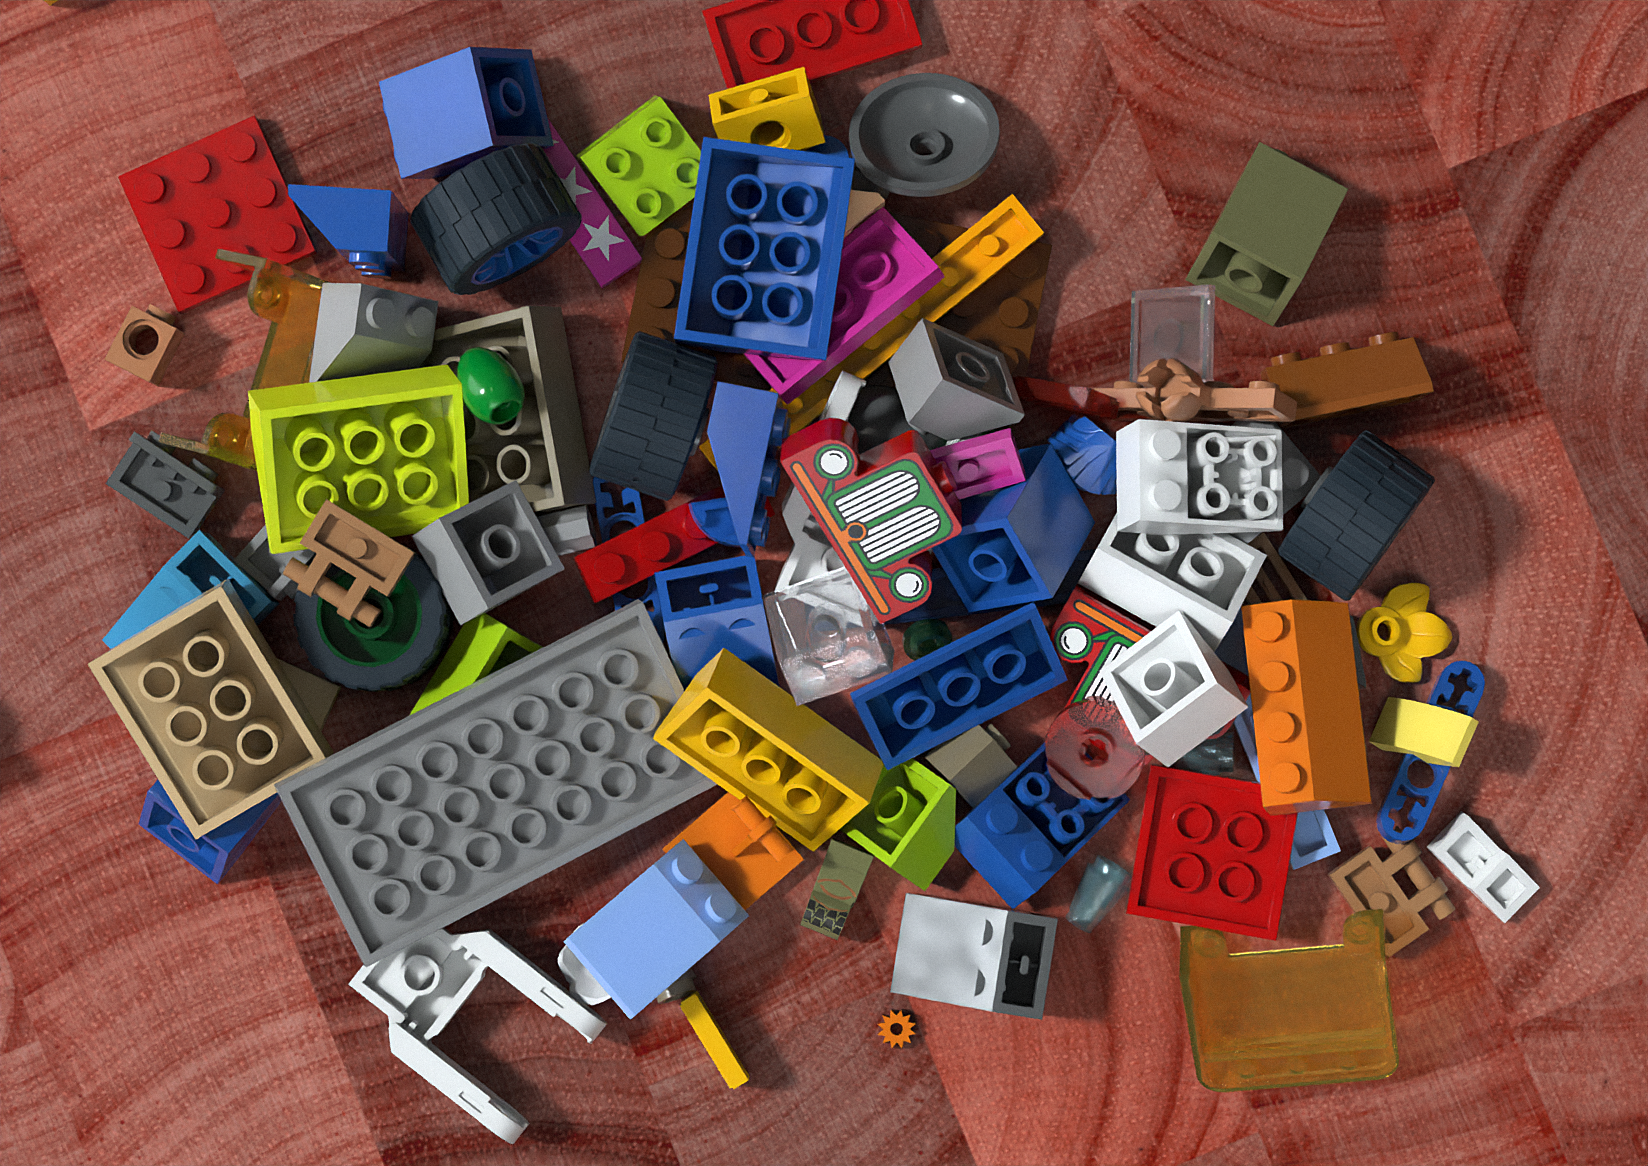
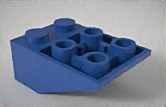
M717 382L707 433L738 542L745 555L754 558L756 546L765 547L771 517L767 516V510L764 508L767 496L775 497L777 494L781 467H777L778 460L775 459L777 446L781 447L782 439L789 436L791 418L788 417V409H784L779 393Z
M745 555L654 573L672 665L684 691L695 675L723 648L779 686L755 555L754 558Z
M1062 726L1025 759L974 809L972 808L955 824V847L1013 910L1036 893L1130 799Z

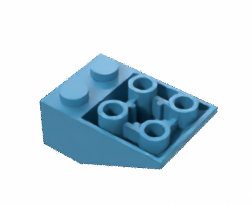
M199 530L161 568L102 641L112 649L227 579L231 582L257 626L280 603L268 594L267 590L237 564L234 558L209 533Z

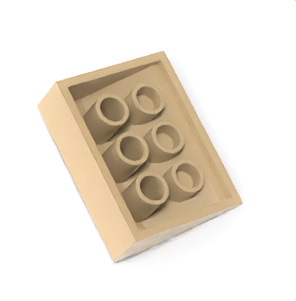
M229 579L190 600L88 663L94 676L195 840L277 793L274 784L334 753Z

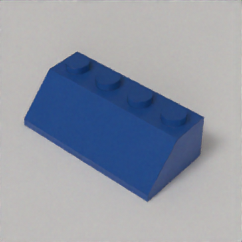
M1032 602L850 693V696L884 766L889 770L1068 679L1037 607Z

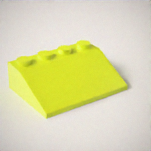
M448 365L248 391L252 442L271 554L308 549L300 544V541L326 499L388 537L416 534L440 517L469 504L462 383Z

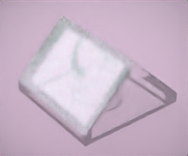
M1208 284L1132 291L1129 382L1138 383V376L1142 370L1151 362L1161 358L1167 361L1171 358L1178 359L1198 372L1203 383L1213 381L1215 285Z

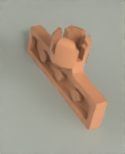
M1161 358L1148 364L1139 374L1138 383L1117 381L1114 382L1113 388H1094L1091 408L1114 421L1145 419L1172 422H1295L1297 401L1281 392L1278 384L1267 381H1252L1249 383V388H1234L1233 385L1220 381H1206L1203 383L1198 372L1174 358L1168 359V361Z

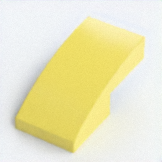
M1388 697L1369 742L1383 751L1414 754L1429 764L1459 767L1479 721L1470 716L1412 700Z

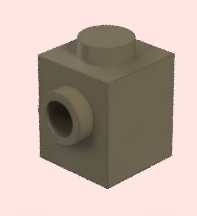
M989 724L985 729L977 725L937 745L925 756L942 778L956 788V792L973 809L1018 768L1005 753L1011 746L1010 743L992 724Z

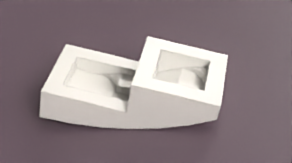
M1462 811L1427 846L1437 859L1504 923L1540 888L1507 853L1502 851Z

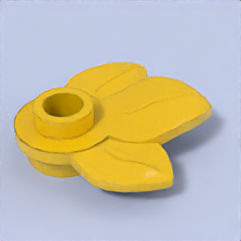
M1408 583L1390 589L1384 597L1381 606L1365 611L1359 618L1356 626L1358 643L1362 649L1372 656L1379 657L1385 673L1400 682H1420L1422 677L1421 658L1441 653L1448 647L1453 638L1448 625L1435 614L1426 612L1430 590L1425 584ZM1381 622L1386 624L1388 629V637L1385 640H1382L1377 633L1378 625Z

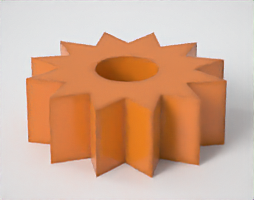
M891 1010L890 1017L882 1014L884 1022L877 1023L882 1028L877 1035L884 1036L883 1043L890 1041L891 1048L896 1043L902 1048L903 1041L911 1043L909 1035L916 1034L911 1029L916 1023L909 1022L911 1014L903 1016L902 1010L897 1014ZM892 1024H901L903 1027L902 1032L897 1035L893 1034L890 1030Z

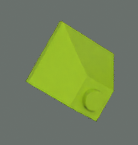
M913 758L889 770L883 766L870 803L839 830L923 891H926L954 852L956 788Z

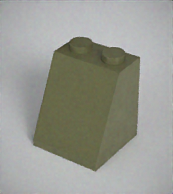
M1259 142L1185 280L1274 326L1302 282L1348 188L1338 184L1327 174L1316 172L1291 159L1285 152L1272 149Z

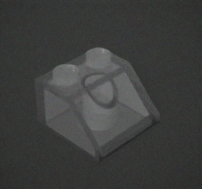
M845 567L763 595L777 659L797 706L892 673L894 647L884 623H879Z

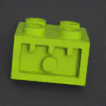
M654 95L576 155L585 169L592 173L635 232L640 236L646 235L695 197L701 150L660 96Z

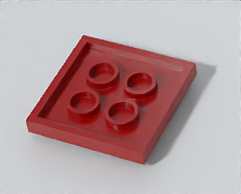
M255 115L118 176L177 311L180 314H184L317 254L295 202L288 195L286 181Z
M1151 764L1126 914L1276 941L1298 813L1270 816L1263 807L1260 782Z

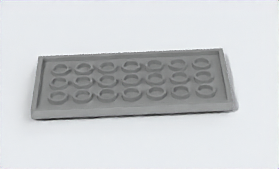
M638 599L274 784L365 967L388 957L717 785L653 739L655 732L681 697L684 689L642 601Z

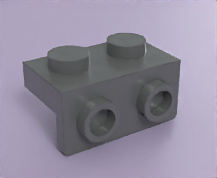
M151 430L146 438L134 431L129 438L133 443L105 484L188 539H191L198 532L225 491V489L214 483L219 474L195 458L191 460L189 465L185 464L172 455L177 446Z

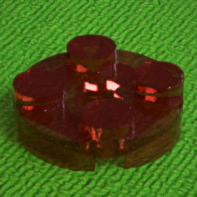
M1088 696L1082 701L1074 702L1065 707L1055 717L1045 737V752L1048 759L1046 764L1051 777L1063 790L1080 799L1091 800L1092 797L1103 798L1107 796V799L1122 795L1134 785L1145 765L1146 751L1136 744L1116 703L1106 700L1101 696ZM1089 738L1093 741L1097 739L1102 740L1106 744L1104 750L1109 754V757L1103 759L1097 755L1092 760L1087 758L1085 753L1088 746L1083 741Z

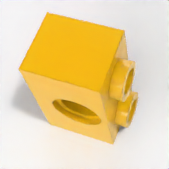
M805 67L708 95L712 123L718 139L800 151L826 143L821 114Z

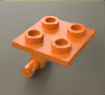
M728 792L666 845L663 851L667 853L684 839L742 908L746 910L802 862L804 858L775 826L777 822L771 815L766 818L748 798V795L739 800Z

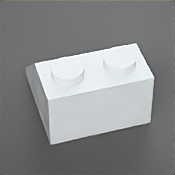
M1177 611L1100 670L1136 744L1167 767L1248 708L1229 670L1180 611Z

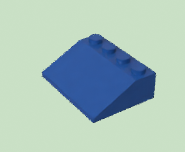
M703 137L674 334L676 344L722 352L826 361L855 158Z

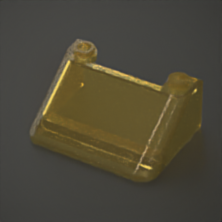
M1383 909L1363 910L1351 914L1343 924L1344 944L1228 954L1227 942L1222 931L1197 926H1181L1179 980L1196 1075L1201 1085L1215 1092H1234L1380 1080L1392 1075L1399 1065V1049Z

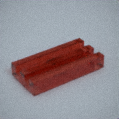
M1023 376L1013 377L1018 397L1025 401L1034 402L1035 405L1046 408L1116 419L1120 402L1109 395L1088 387Z

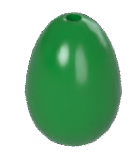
M483 347L468 349L461 356L457 368V378L462 383L463 400L468 409L478 419L490 424H503L517 416L523 407L525 394L520 376L512 365L498 353Z

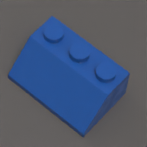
M288 184L289 197L355 270L361 271V276L390 279L392 271H405L409 212L391 190Z

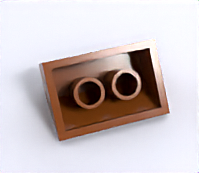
M1390 332L1368 338L1370 344L1368 347L1351 350L1349 342H1342L1319 348L1320 357L1301 360L1300 352H1294L1270 358L1272 366L1266 367L1260 372L1261 380L1278 384L1281 392L1297 401L1295 422H1275L1281 429L1421 400L1434 390L1414 337L1400 340L1398 332Z

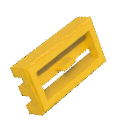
M698 990L681 1001L680 1007L729 1088L734 1090L747 1082L750 1077Z

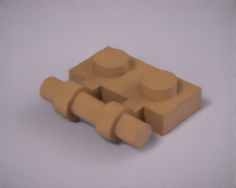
M326 499L300 541V544L317 553L310 566H307L292 557L285 567L283 575L298 583L297 589L307 596L312 597L316 594L338 608L337 614L351 621L355 618L371 627L381 610L365 601L369 590L373 587L390 597L416 553ZM332 563L356 577L349 590L326 577V573Z
M1398 826L1393 828L1396 832H1401ZM1382 837L1392 852L1387 858L1381 861L1373 848L1367 846L1327 874L1386 958H1389L1429 930L1418 914L1426 906L1429 905L1439 920L1445 918L1456 909L1445 894L1448 891L1447 886L1440 877H1433L1419 857L1422 851L1414 839L1408 843L1395 844ZM1402 867L1418 889L1409 898L1406 897L1392 877V874Z

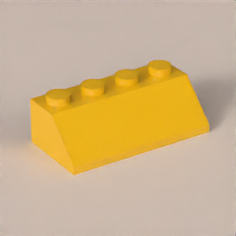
M725 648L695 675L653 737L655 741L739 800L748 795V798L766 818L771 815L777 822L775 824L777 827L813 852L870 803L884 766L882 760Z

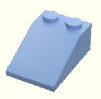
M682 839L563 942L631 1020L749 915L687 842Z

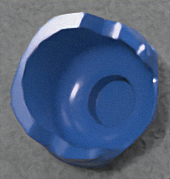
M1073 414L1047 439L1048 442L1052 444L1076 488L1098 495L1116 494V440L1085 416L1079 419L1076 414Z

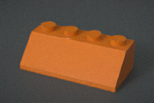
M1291 599L1241 606L1264 809L1270 816L1372 804L1349 604L1345 602Z

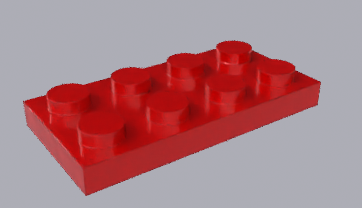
M734 0L702 10L726 89L801 67H805L811 84L921 49L923 45L908 0Z

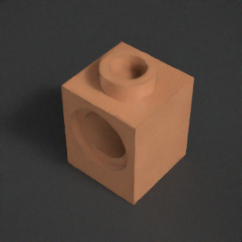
M149 304L146 312L131 306L104 360L158 387L185 333L173 327L176 320L175 316ZM145 330H155L159 337L156 349L150 354L140 355L136 349L137 337Z

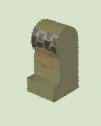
M832 838L800 925L838 940L849 911L857 899L874 855Z

